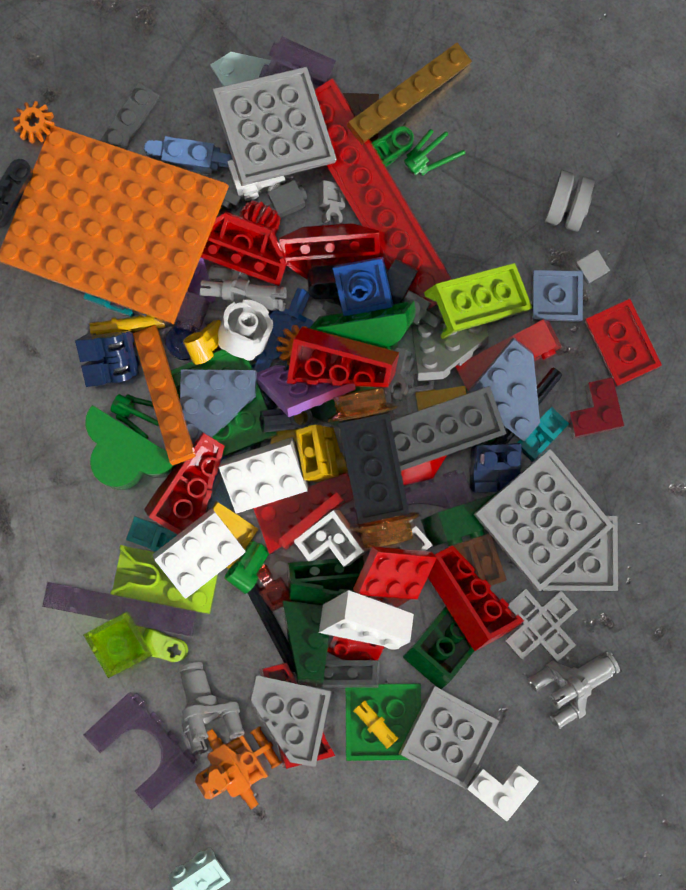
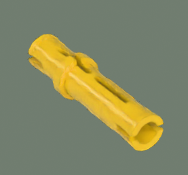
M148 315L120 319L113 317L111 320L89 323L90 333H96V335L121 331L138 332L154 325L157 328H165V321Z

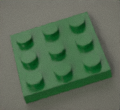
M421 683L379 684L378 688H345L346 761L409 760L398 753L421 709ZM366 701L379 717L382 716L385 719L383 722L399 738L388 749L385 748L373 732L369 733L367 725L353 712L362 702Z

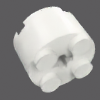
M243 300L241 303L236 304L235 302L231 303L224 312L218 330V344L220 348L233 356L244 358L245 360H253L255 356L262 353L273 328V320L270 319L269 311L266 307L253 300Z

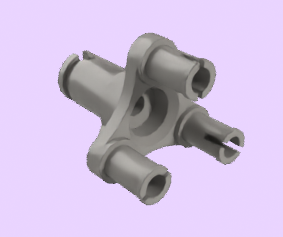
M211 266L210 281H201L203 288H200V295L222 297L223 300H226L227 307L233 302L236 304L241 303L243 300H253L262 304L267 310H285L286 303H283L281 299L277 300L275 298L286 299V287L278 288L277 286L251 284L246 274L234 269ZM207 308L205 310V324L211 323L213 320L222 321L225 310Z
M605 651L601 657L597 656L578 669L564 666L552 660L545 665L544 669L527 679L530 687L535 692L552 681L557 682L560 686L559 690L549 695L551 701L557 700L553 703L557 709L567 703L565 708L550 716L553 725L559 730L575 718L578 720L585 716L587 697L591 695V690L611 678L613 674L619 673L620 669L615 658Z
M201 662L182 666L179 669V673L182 676L181 680L188 702L182 711L185 720L182 728L184 734L188 737L192 755L202 754L207 751L204 739L208 738L205 725L216 719L224 718L229 738L232 739L244 735L245 732L239 717L240 708L238 702L218 698L211 694Z

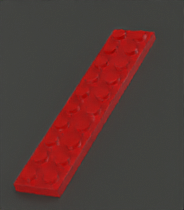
M330 79L315 89L337 159L335 163L328 164L327 167L361 225L379 231L380 257H383L387 269H390L397 258L418 270L408 291L411 290L431 303L428 308L429 310L436 306L437 302L425 297L424 292L435 284L453 279L370 139L361 145L346 126L356 115L336 81Z

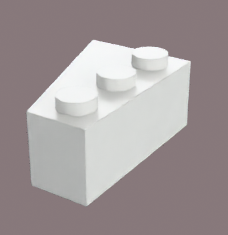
M348 590L323 605L319 633L385 646L388 649H399L410 642L414 614Z

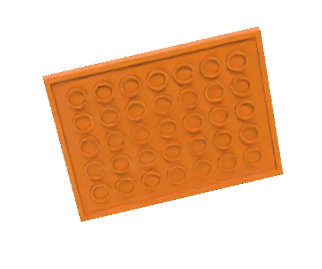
M57 126L50 127L51 134L45 139L33 168L32 178L24 190L1 246L0 263L174 325L229 186L227 183Z

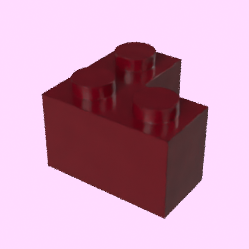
M613 377L587 383L585 390L590 408L573 411L566 415L572 439L622 428L624 422Z

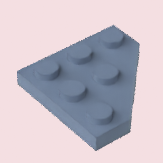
M513 337L467 393L490 386L503 425L521 440L525 441L540 424L534 355L530 349Z
M181 370L180 404L192 444L196 442L203 432L213 437L246 404L256 397V370Z

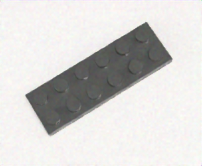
M490 386L391 420L401 471L506 434Z

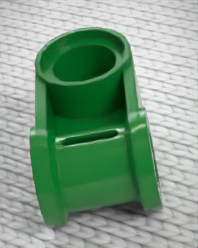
M401 126L384 137L375 140L372 144L387 167L412 149L414 135L409 128ZM400 135H405L409 138V142L405 145H400L396 142V138Z

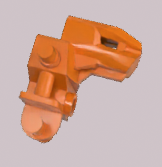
M260 726L249 732L260 747L255 751L245 735L223 744L213 729L207 732V739L213 750L207 756L211 766L198 773L195 779V783L205 799H212L227 789L231 797H236L240 794L250 810L259 805L253 795L251 786L263 777L267 778L269 775L258 756L264 753L271 765V769L282 763L272 749L274 745L271 741L268 742Z

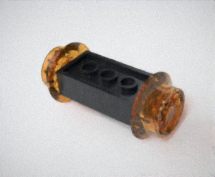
M384 387L333 397L336 413L328 418L327 421H340L338 424L358 523L349 526V530L361 533L364 548L382 547L412 539L411 522L419 517V512H409L390 414L386 412L397 409L398 405L386 402Z

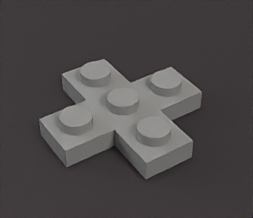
M524 589L508 603V608L524 620L522 622L523 625L505 640L520 659L525 658L533 649L541 644L558 662L576 646L560 625L578 609L562 591H559L543 607L527 589Z

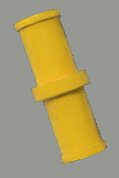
M366 701L362 702L353 711L367 725L369 733L373 732L386 749L399 739L383 722L385 719L382 716L379 717Z

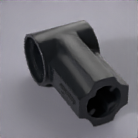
M281 409L260 411L259 421L262 433L298 430L308 427L312 422V412L309 409L302 411L303 422L299 425L294 421V415L288 417Z

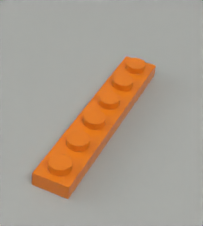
M154 325L133 333L134 341L169 461L172 465H176L196 457L159 330Z

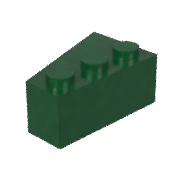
M496 494L443 510L421 519L425 535L432 544L430 548L444 543H448V546L463 542L462 537L470 535L471 539L485 535V527L475 517L474 513Z
M363 556L351 565L344 567L338 558L288 563L287 583L290 601L323 606L348 590L355 592L353 588L364 566Z
M282 601V612L297 683L304 686L323 688L329 635L319 633L323 606Z

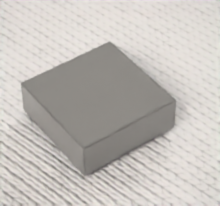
M598 250L576 262L578 269L583 271V277L588 284L610 272L609 267Z

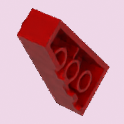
M348 473L308 486L306 492L253 508L270 555L283 547L278 541L282 537L280 532L290 524L294 527L302 520L299 517L310 508L313 511L321 505L319 501L331 492L334 495L338 492L345 501L336 510L354 499Z

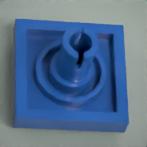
M383 257L333 267L343 316L393 306Z

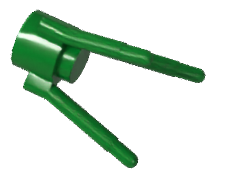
M430 129L413 150L406 155L407 158L403 161L415 176L418 173H421L423 176L428 171L450 162L466 152L461 150L427 166L426 164L429 160L426 155L448 136V132L445 131L421 151V147L433 134V130Z
M118 394L111 405L110 411L117 414L116 419L124 422L136 433L148 439V435L128 418L135 415L159 426L158 420L135 409L136 404L134 403L154 407L152 401L136 398L130 394H127L126 397Z

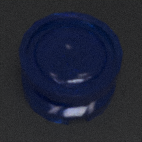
M179 324L173 327L166 337V345L169 352L178 360H191L183 341L186 337L198 331L187 324Z

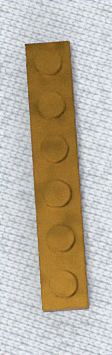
M455 43L349 121L346 126L362 145L470 65L472 60L461 46Z

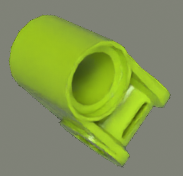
M145 627L138 648L140 653L170 662L182 661L188 655L189 650L188 645L183 640L149 627ZM178 644L181 654L174 657V652L170 648Z

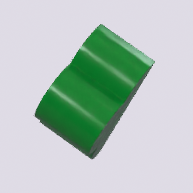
M415 302L393 304L390 308L343 316V313L319 316L309 329L396 351L398 341L406 333L415 318Z
M92 405L88 410L85 420L86 430L90 438L97 443L91 454L90 465L94 476L101 483L112 489L126 490L137 485L144 475L153 478H163L168 476L176 465H172L169 461L167 451Z

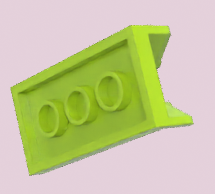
M515 263L441 282L424 292L425 297L437 302L446 324L440 335L441 339L457 331L525 313L533 309Z
M120 545V555L110 595L210 614L218 574L185 599L154 560L152 554L155 552Z

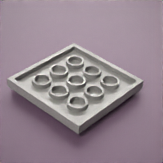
M307 67L212 90L211 93L241 186L336 162L334 149Z
M551 449L546 450L474 513L475 517L537 591H541L614 526Z

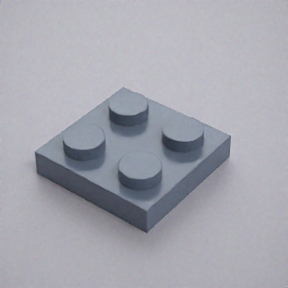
M533 270L532 321H541L543 319L547 321H582L583 271Z

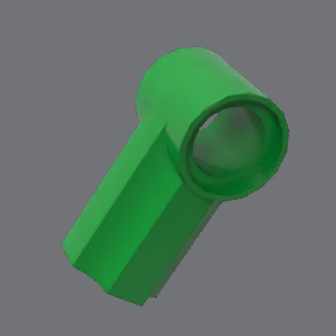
M255 541L249 542L245 549L246 552L229 568L224 577L226 581L243 594L248 593L254 587L258 580L257 573L269 555L267 548Z

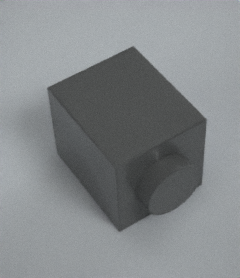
M295 180L268 192L272 206L280 218L305 208L304 200L308 198L303 186H297Z

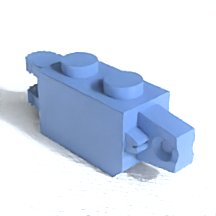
M165 136L164 141L149 140L144 145L145 153L149 158L161 160L164 163L193 172L209 174L212 173V170L217 171L218 166L229 167L227 161L232 160L230 154L220 153L221 149L215 147L214 143Z

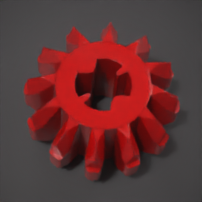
M252 200L250 203H246L239 217L272 228L275 235L279 229L280 216L277 215L276 210L270 208V205H264L263 202L258 203Z

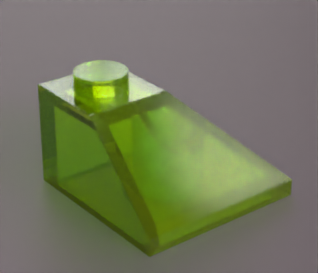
M128 611L83 634L108 678L153 655Z

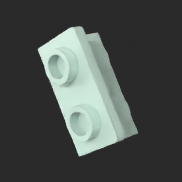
M211 848L197 853L192 860L176 867L168 876L174 890H217L231 881Z

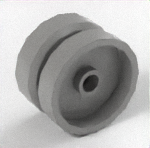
M561 170L551 197L545 222L558 225L562 220L564 212H568L565 220L566 229L578 232L592 200L595 180L582 176L574 190L572 189L575 180L574 173Z

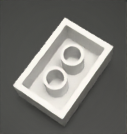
M293 437L223 459L219 466L235 513L306 492L309 486V481L303 480L300 456Z
M212 508L152 555L157 564L186 599L246 551Z

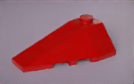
M203 432L193 444L196 457L178 463L145 507L144 510L147 516L177 535L206 513L208 500L211 498V489L225 446Z

